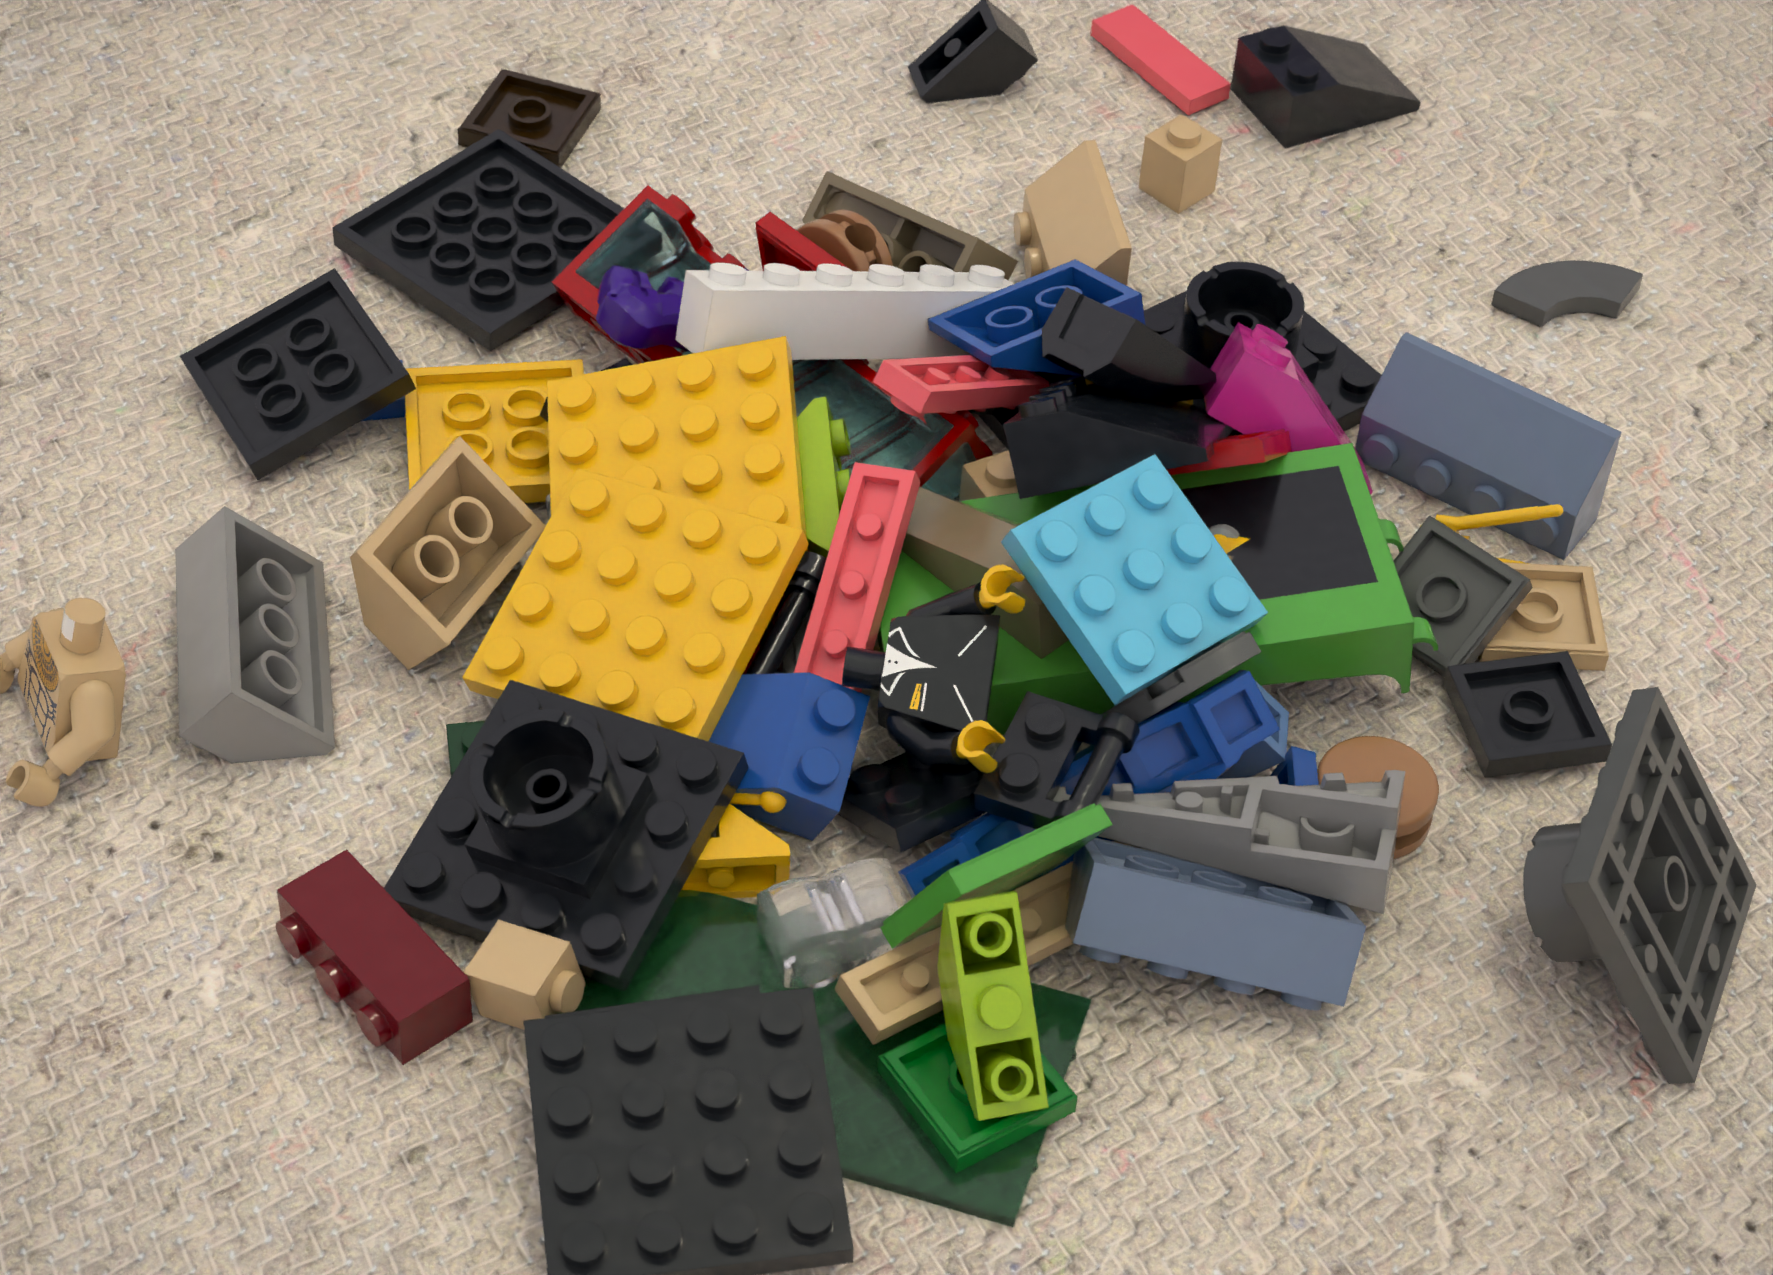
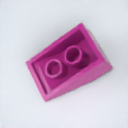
M1238 322L1210 370L1216 373V383L1204 398L1207 414L1242 434L1285 428V431H1289L1292 452L1351 443L1292 353L1285 348L1288 341L1264 325L1256 324L1255 328L1251 330ZM1355 449L1357 458L1359 460L1365 481L1367 483L1371 495L1373 490L1363 460L1357 452V450Z

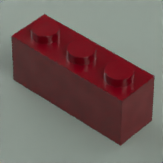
M347 849L277 889L281 920L276 922V931L282 944L294 958L298 959L304 956L315 968L320 985L334 1002L338 1003L344 1000L356 1013L357 1022L362 1032L375 1047L385 1045L400 1063L404 1065L473 1022L470 979Z

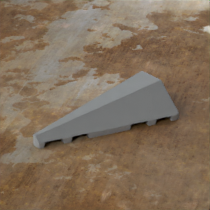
M1385 770L1381 782L1345 783L1343 773H1325L1320 785L1302 786L1279 784L1277 776L1174 781L1171 792L1133 794L1131 783L1112 784L1110 794L1101 796L1097 805L1101 803L1113 825L1098 836L1384 914L1392 874L1405 771ZM1059 787L1053 801L1060 803L1063 800H1069L1071 795L1066 794L1065 787Z

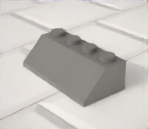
M224 506L175 549L179 737L189 741L197 748L205 749L230 763L327 755L335 748L323 562Z

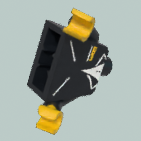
M1006 565L991 567L984 574L980 583L908 611L906 616L891 619L886 652L847 647L842 685L845 687L880 691L878 699V724L887 729L889 737L923 765L957 766L967 765L971 762L980 771L985 773H991L997 767L998 762L983 751L991 743L998 742L1003 744L1006 740L987 722L1000 627V616L992 615V613H994L997 606L1010 614H1017L1025 606V599L1014 592L1005 593L1012 583L1024 580L1022 574Z

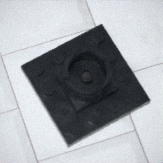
M1226 262L1215 265L1210 271L1205 272L1203 270L1190 281L1187 291L1144 310L1145 325L1209 369L1212 367L1238 322L1251 330L1255 328L1256 324H1261L1274 330L1288 341L1285 348L1292 353L1343 431L1360 424L1362 413L1381 377L1378 371L1304 311L1303 295L1294 283L1289 284L1283 274L1265 265L1251 262ZM1204 398L1193 400L1194 406L1206 408ZM1234 429L1229 436L1242 435V433Z
M510 680L384 889L412 918L484 942L498 920L569 941L584 978L626 991L749 768L743 752Z

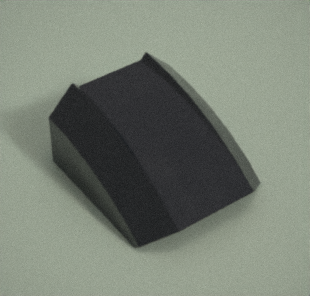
M1066 287L1042 328V352L1044 358L1064 369L1084 375V378L1106 390L1130 398L1155 402H1181L1205 398L1216 383L1215 372L1137 319L1088 298Z

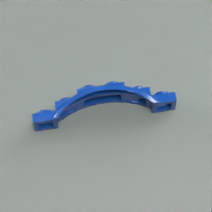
M1240 670L1185 703L1176 701L1137 724L1140 730L1139 736L1132 750L1121 755L1101 796L1110 794L1112 784L1131 783L1133 794L1171 792L1174 781L1217 779L1239 762L1244 751L1279 731L1280 728L1251 672ZM1090 745L1076 754L1060 787H1065L1066 794H1072L1095 746ZM986 813L950 834L952 839L950 842L898 873L913 898L949 869L1036 829ZM1097 836V837H1096V838L1103 839V840H1108V841H1112V842L1114 841V840L1107 839V838H1103V837H1100V836ZM1074 854L1052 871L1072 862Z

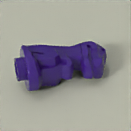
M618 265L611 266L603 275L599 286L597 298L599 308L596 316L597 323L617 344L629 348L645 349L666 345L690 352L675 340L684 282L679 280V278L668 276L656 291L652 288L646 273Z

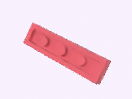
M973 355L883 360L873 380L875 384L892 394L890 401L895 407L916 417H924L928 413L940 412L952 415L956 411L964 410L985 412L987 408L999 407L1015 409L1019 404L1029 402V397L1040 394V389L1050 387V382L1034 371L992 367Z
M854 462L794 673L809 672L842 685L847 647L874 650L920 486V480L915 471ZM848 687L860 693L862 692V689Z

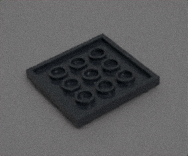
M498 129L332 227L334 246L492 351L565 304L552 281L624 208ZM632 214L579 267L578 272L580 276L592 285H595L602 280L603 275L611 266L618 265L623 267L655 246V227Z
M813 987L523 1021L548 1275H760L853 1263L854 1248Z

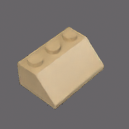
M1096 140L1083 141L1025 188L1023 212H1016L1014 215V237L1017 246H1025L1026 249L1024 266L1027 279L1076 259L1127 286L1132 247Z
M460 436L447 447L350 556L364 625L408 670L441 651L452 642L539 538L546 527Z

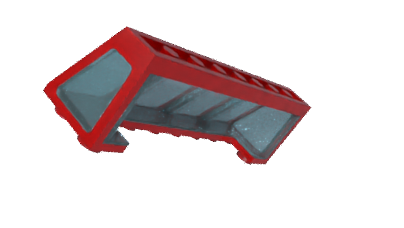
M647 185L552 281V284L575 316L634 362L640 364L693 353L666 345L645 349L629 348L617 344L597 323L596 316L599 308V303L597 302L599 286L603 275L611 266L618 265L646 273L652 288L656 291L668 276L679 278V280L684 282L686 270H710V265L713 263H729L743 268L746 267L729 253L722 258L713 252L714 248L710 241L692 225L696 220V216L684 201L674 194H671L666 199ZM867 359L792 360L797 417L814 398L826 396L833 419L844 418L850 440L851 455L841 457L842 470L850 469L852 473L854 462L912 470L916 472L920 480L919 487L959 501L962 465L993 455L990 448L977 436L975 430L979 427V424L968 410L956 411L952 415L940 412L928 413L924 417H916L895 407L890 401L892 394L873 382L877 372L868 366L869 361Z

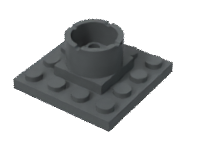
M1659 687L1632 691L1623 718L1616 725L1615 740L1605 767H1602L1599 771L1598 786L1588 813L1582 818L1581 823L1545 826L1540 828L1531 842L1534 847L1527 851L1524 864V900L1534 936L1543 940L1540 947L1546 955L1556 962L1602 959L1615 983L1620 1003L1630 1011L1642 1034L1645 1050L1650 1056H1654L1668 1084L1695 1083L1754 895L1756 883Z

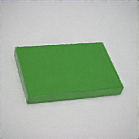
M1093 803L949 869L883 921L884 925L880 929L893 949L940 927L944 903L1013 891L1048 874L1113 824L1101 803L1098 805Z

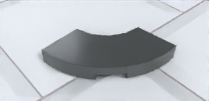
M1570 260L1544 263L1524 269L1502 282L1494 290L1491 305L1540 327L1544 326L1554 317L1578 312L1595 313L1617 319L1639 290L1643 274L1602 262Z
M1243 631L1101 715L1108 712H1118L1130 717L1138 724L1259 654L1261 650L1251 633L1245 634Z

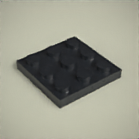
M335 268L180 356L188 372L257 480L416 389L403 364Z

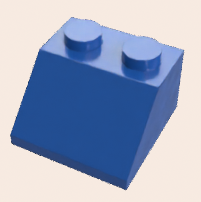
M809 672L742 675L708 742L744 753L749 768L735 793L761 794L763 792H775L785 797L787 802L785 807L777 813L766 812L758 805H731L753 819L813 841L840 812L870 696Z

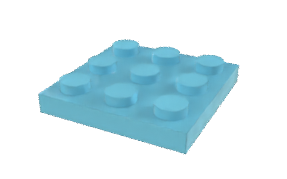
M1156 454L1011 529L1001 541L1114 705L1121 703L1232 637L1253 627L1268 614V611Z

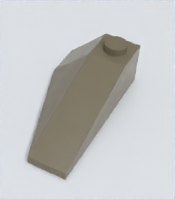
M826 171L802 219L803 223L807 224L836 210H849L862 215L875 226L885 240L893 266L902 269L904 272H919L920 266L927 264L947 267L954 272H970V267L973 265H986L1004 271V278L1009 281L1018 262L1016 259L973 235L829 171Z
M919 487L902 546V551L954 592L980 583L984 574L996 565H1006L1023 575L1001 543L1008 532L1021 525L1020 523ZM1025 576L1023 581L1012 583L1005 592H1014L1024 598L1025 606L1023 610L1017 614H1010L996 606L994 613H992V615L1000 616V627L1041 659L1069 640Z

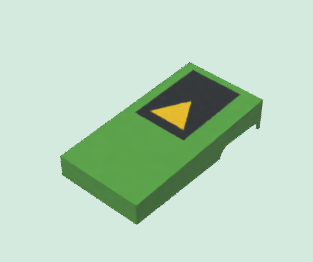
M1353 443L1288 452L1286 455L1263 463L1171 475L1208 529L1218 524H1226L1233 527L1239 533L1238 538H1228L1221 534L1213 536L1227 555L1234 556L1231 561L1268 611V614L1261 621L1244 631L1245 634L1251 633L1261 652L1177 702L1185 703L1240 670L1250 671L1254 680L1261 686L1364 675H1387L1396 679L1400 685L1401 693H1408L1410 691L1413 644L1425 642L1430 644L1434 651L1438 650V645L1430 623L1424 618L1412 616L1387 544L1396 545L1399 552L1404 551L1400 536L1392 521L1378 518ZM1097 484L1023 499L1019 498V493L960 502L1023 524ZM902 550L877 635L880 651L886 652L891 619L906 616L909 610L954 592ZM999 627V640L987 722L1001 735H1005L1027 691L1100 715L1116 706L1069 640L1041 659Z

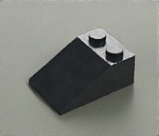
M1285 25L1267 28L1260 32L1238 37L1230 89L1285 149L1415 112L1420 108L1421 101L1363 43Z

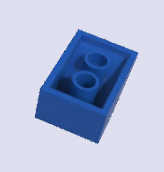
M1075 259L927 320L930 331L992 367L1078 376L1081 374L1064 369L1043 357L1042 328L1066 287L1131 316L1144 325L1145 317L1142 294Z

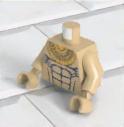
M75 598L67 602L64 608L40 612L32 618L31 626L28 630L5 644L6 652L0 655V694L5 693L10 688L14 680V669H19L17 681L49 757L43 766L26 760H19L10 768L6 776L7 785L18 789L13 795L14 799L36 807L48 806L54 801L60 786L59 777L63 773L71 776L87 761L117 758L126 671L125 664L105 621V608L96 600Z

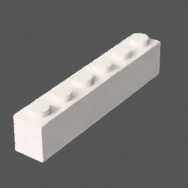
M713 263L710 265V270H686L675 340L690 352L698 353L786 336L791 349L792 360L906 359L971 355L930 331L927 319L1013 285V283L1004 278V271L986 265H973L970 267V272H954L947 267L927 264L920 266L919 272H904L902 269L894 266L873 264L869 266V271L867 272L852 271L847 267L836 264H819L817 271H800L790 265L769 263L764 265V271H746L743 267L734 264Z

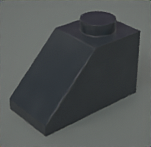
M981 0L908 66V69L921 99L927 103L1000 95L1015 81L1021 79L1038 61V58L1025 30L989 0Z

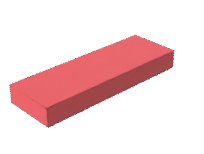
M1133 4L1092 20L1091 36L1187 115L1229 99L1230 82Z

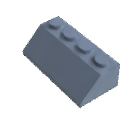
M1406 332L1400 338L1362 413L1355 449L1361 456L1364 464L1469 515L1533 506L1561 505L1563 507V514L1558 517L1496 525L1494 527L1565 560L1597 520L1622 432Z
M1094 838L1074 853L1065 928L1072 942L1080 945L1079 952L1081 954L1107 963H1119L1121 955L1148 961L1146 967L1149 970L1176 979H1186L1189 971L1215 976L1213 982L1215 985L1239 994L1252 995L1255 992L1256 986L1281 992L1280 999L1284 1002L1308 1010H1321L1323 1002L1345 1006L1366 929L1365 924L1347 904L1162 853L1099 838Z

